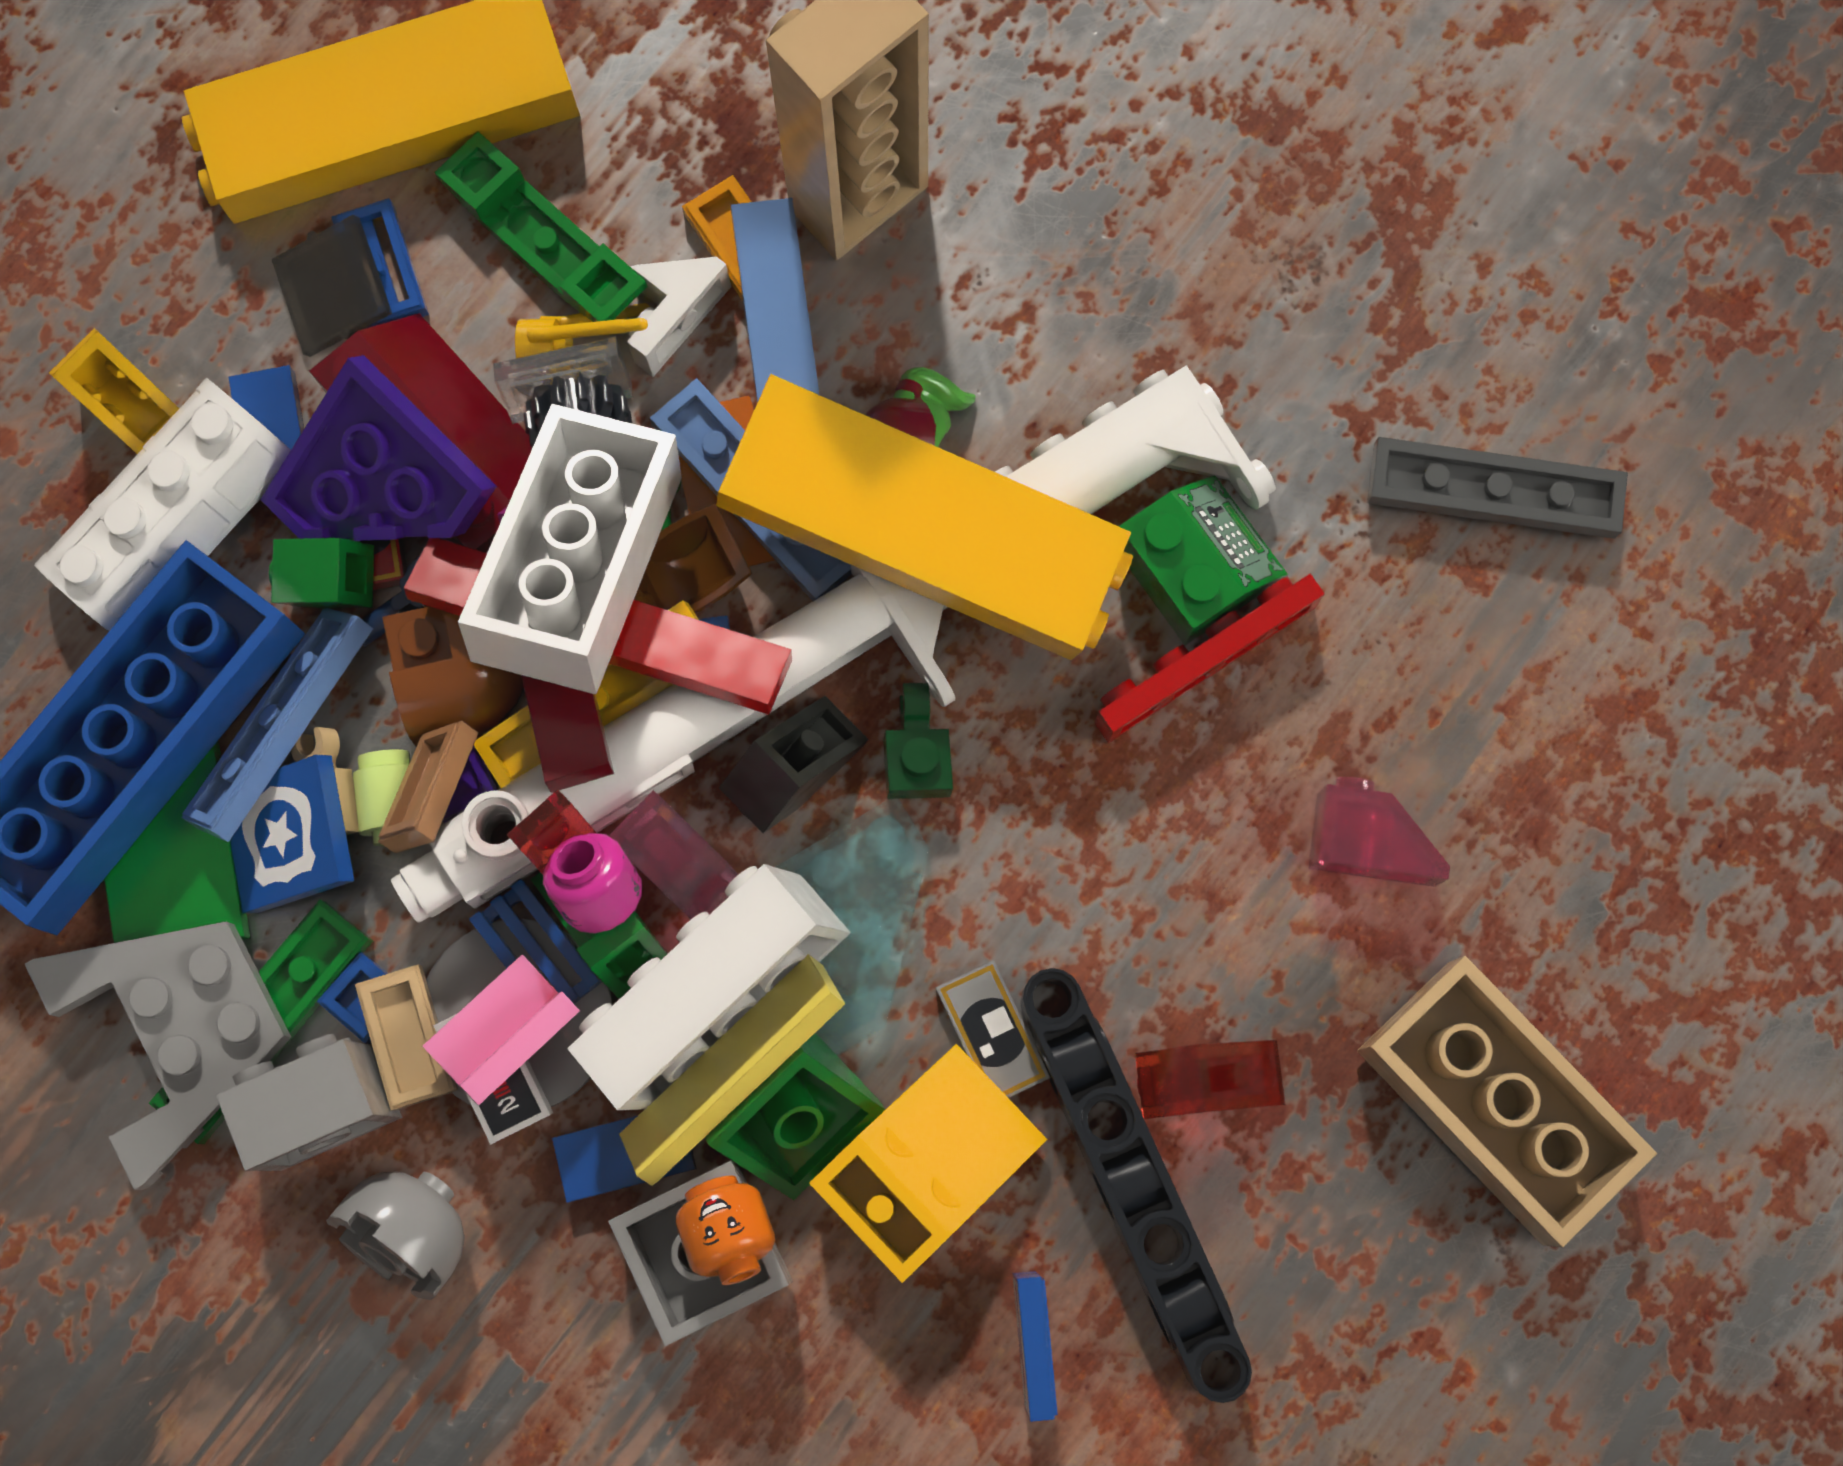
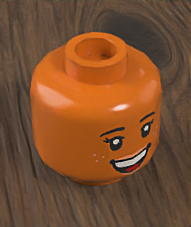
M729 1175L705 1181L685 1193L686 1203L676 1214V1227L691 1270L700 1276H719L722 1285H732L757 1275L761 1271L758 1261L773 1249L775 1243V1234L758 1189L746 1183H738L736 1176Z

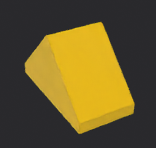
M95 328L49 372L52 377L136 454L143 449L145 443L152 436H155L179 409Z

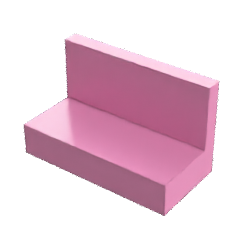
M522 954L422 1047L477 1105H480L580 1010L562 991L558 993Z

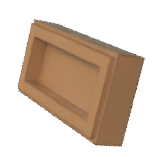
M459 721L421 735L378 836L380 844L394 853H399L434 842L478 736L477 731L463 721Z

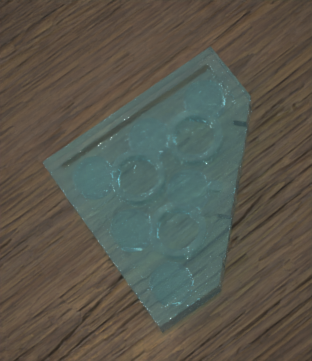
M899 799L886 800L776 866V868L801 875L851 932L820 961L845 1002V1005L816 1032L837 1056L842 1055L886 1028L929 856V847Z

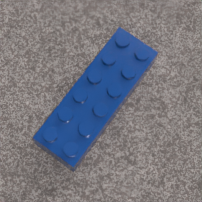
M187 540L179 547L0 761V905L29 927L58 936L306 634L285 614Z

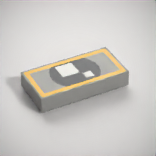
M994 960L935 987L966 1054L1008 1098L1050 1078Z

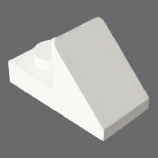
M718 257L631 266L648 285L642 293L658 305L656 309L648 307L637 317L646 319L648 327L643 331L629 332L631 338L627 341L634 363L652 377L656 375L731 288L727 265Z

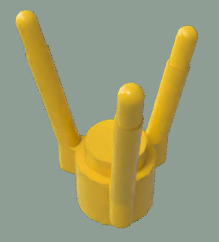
M647 303L628 305L614 320L593 322L581 313L565 316H540L539 319H519L515 330V353L519 368L536 369L538 382H553L554 376H560L564 379L574 378L577 374L576 372L560 368L561 363H570L572 361L573 338L646 330L648 327L646 319L628 318L639 316L650 306ZM582 374V376H583L584 378H588V379L592 378L591 376H587V375H583V374ZM622 386L623 394L628 399L631 397L632 392L630 388Z

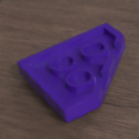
M362 355L346 360L260 500L299 539L342 538L361 541L394 540L403 537L428 536V538H451L466 533L497 486L384 374Z

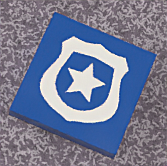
M313 755L278 768L230 839L242 913H260L354 882L332 756Z

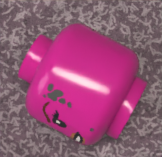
M588 833L565 840L554 850L544 868L543 886L550 900L564 920L580 932L595 934L615 928L625 922L636 910L642 896V880L621 845L606 834Z

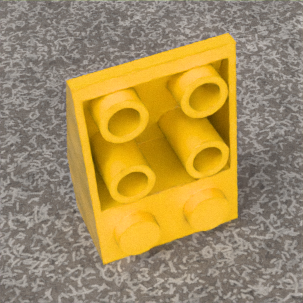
M955 1044L843 1149L809 1184L899 1281L903 1283L1048 1139L973 1060Z

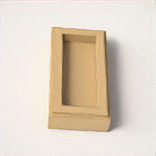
M417 964L355 984L390 1110L396 1111L458 1091L456 1082L422 1047L436 1034L433 1025L438 1023L423 967Z

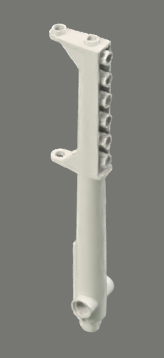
M1187 365L1170 376L1167 375L1165 370L1152 374L1134 389L1133 392L1136 397L1118 408L1114 402H1108L1097 408L1082 421L1085 428L1065 440L1061 433L1050 437L1031 452L1030 456L1033 460L1013 472L1010 466H1005L995 471L1000 475L1089 514H1093L1163 467L1206 476L1215 475L1217 478L1229 480L1245 503L1255 510L1269 502V494L1276 490L1274 479L1266 466L1257 459L1252 462L1249 460L1222 419L1223 407L1216 393L1206 383L1200 385ZM851 565L853 578L754 636V638L792 649V663L771 712L889 636H892L922 681L929 684V691L942 707L955 701V695L947 679L933 659L942 611L948 607ZM672 685L603 726L613 765V775L551 793L545 784L542 767L539 764L498 791L484 792L472 799L464 812L440 826L434 842L429 843L433 850L402 868L398 875L390 879L391 883L417 923L422 922L428 917L433 918L463 898L467 904L476 909L510 888L518 880L526 878L545 866L554 850L565 840L578 835L598 833L694 773L693 762L768 714L684 687ZM507 821L516 822L515 832L509 840L501 844H491L492 832L499 824Z

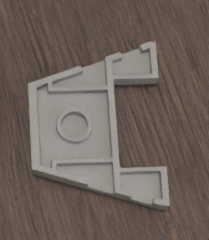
M227 921L36 958L25 963V967L43 1004L51 1016L60 1017L114 987L170 1100L167 1105L109 1136L134 1190H144L153 1185L163 1174L161 1170L182 1148H187L204 1131L202 1127L221 1108L216 1094L236 1086L233 1080L235 1074L254 1065L270 1061L291 1038L235 925Z

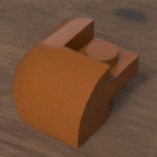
M428 606L382 617L393 671L389 672L394 697L408 737L416 747L422 734L459 721H463L480 734L499 725L502 718L517 704L524 688L522 676L471 662L458 624L460 616Z

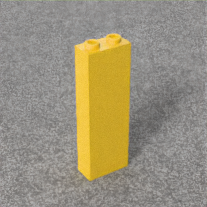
M474 0L183 90L190 114L182 116V123L192 149L195 152L202 151L206 169L199 170L198 177L210 206L220 205L233 224L451 157L476 132H480L491 143H495L579 117L580 113L543 1Z
M770 374L717 496L716 506L1069 660L1074 659L1081 653L1085 646L1091 649L1096 647L1109 617V613L1100 610L1109 587L1118 591L1133 559V555L1124 551L1131 535L1130 531L773 374Z

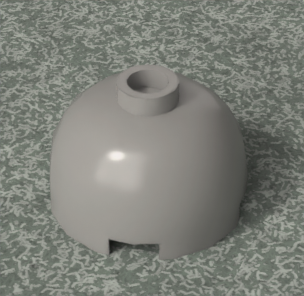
M379 1172L362 1180L346 1195L326 1220L328 1225L338 1228L339 1225L347 1228L339 1238V1241L380 1276L389 1281L392 1274L399 1276L404 1274L416 1281L417 1283L411 1289V1293L418 1298L432 1300L450 1278L462 1257L465 1241L462 1221L456 1210L449 1204L455 1196L454 1192L442 1180L428 1172H423L418 1179L404 1172Z

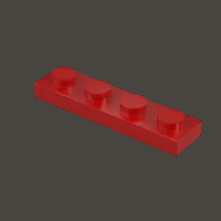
M1311 573L1294 584L1288 576L1282 578L1257 597L1261 606L1242 618L1236 610L1228 613L1205 630L1209 639L1189 652L1185 645L1182 644L1162 656L1152 665L1157 673L1138 686L1135 685L1132 679H1128L1107 692L1100 699L1104 708L1098 711L1094 722L1109 744L1314 610L1325 593Z

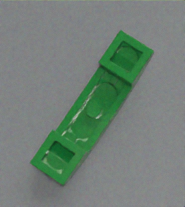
M476 132L434 172L436 177L505 248L556 294L591 321L614 320L648 287L646 281L604 243L600 246L596 244L524 179L519 167L480 132Z

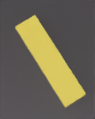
M808 954L619 1133L637 1177L651 1186L657 1183L845 1005L833 981L820 962Z

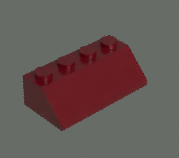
M420 313L357 331L309 370V372L325 393H327L346 360L351 357L364 355L497 486L466 533L454 537L462 546L488 553L500 525L497 514L508 507L533 449L530 446L529 434H526L521 425Z

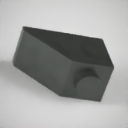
M823 696L754 740L720 785L719 789L738 807L744 816L762 833H765L798 810L863 748L869 739L826 696Z

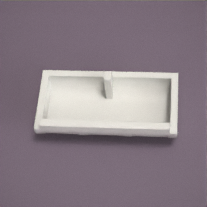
M205 378L190 398L155 436H152L145 443L143 449L109 486L89 504L86 511L52 548L41 556L34 566L85 613L106 630L110 631L185 540L207 556L219 545L263 496L291 449L212 381Z

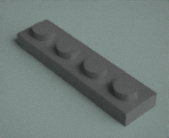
M1378 437L1373 448L1367 503L1615 539L1622 533L1628 472Z

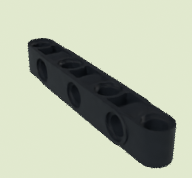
M1055 968L1041 970L1033 975L1022 991L1020 1004L1023 1016L1036 1042L1035 1047L1050 1076L1049 1081L1156 1320L1170 1348L1175 1352L1187 1380L1197 1392L1211 1401L1220 1403L1234 1401L1243 1395L1251 1382L1252 1368L1246 1350L1233 1324V1316L1111 1045L1101 1025L1093 1016L1080 985L1072 975L1064 970ZM1054 983L1065 990L1069 1000L1068 1009L1065 1014L1060 1017L1050 1018L1043 1016L1037 1011L1033 1003V993L1041 984ZM1099 1102L1113 1104L1122 1115V1129L1111 1140L1100 1139L1089 1129L1088 1114L1091 1108ZM1166 1224L1173 1229L1177 1236V1251L1168 1261L1156 1263L1150 1260L1145 1253L1144 1238L1147 1232L1155 1225ZM1213 1351H1227L1232 1357L1234 1364L1232 1377L1222 1386H1207L1201 1376L1203 1360Z

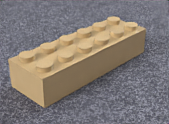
M815 0L802 11L800 9H793L782 16L772 28L770 36L766 39L788 198H793L795 216L836 261L928 187L929 13L917 0Z

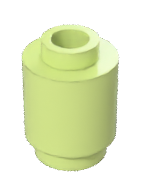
M379 750L364 753L357 757L359 770L353 772L358 829L359 834L362 836H373L374 846H383L378 842V836L409 766L410 752L408 750Z

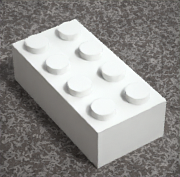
M554 404L551 405L458 621L471 662L597 694L682 479L676 435Z
M763 864L759 869L756 866L747 868L729 883L725 889V894L728 898L710 915L707 912L700 913L680 929L676 935V939L680 943L662 960L658 957L649 960L631 975L627 982L631 989L614 1005L606 1003L598 1007L583 1020L579 1026L583 1034L567 1049L617 1110L646 1109L808 954L820 962L851 933L801 875Z

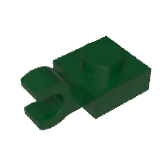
M903 683V695L899 696L901 730H885L883 737L887 799L951 797L953 779L949 729H930L929 684Z

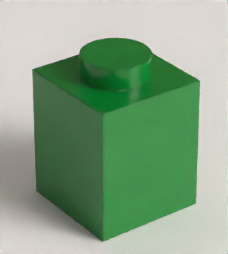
M342 538L273 539V559L269 566V581L272 586L271 603L304 608L373 607L374 545Z

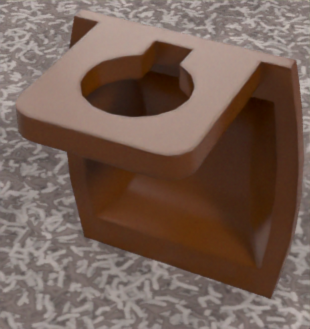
M716 504L689 514L660 532L634 600L665 610H669L684 600L689 603L694 613L697 614L728 595L752 575Z

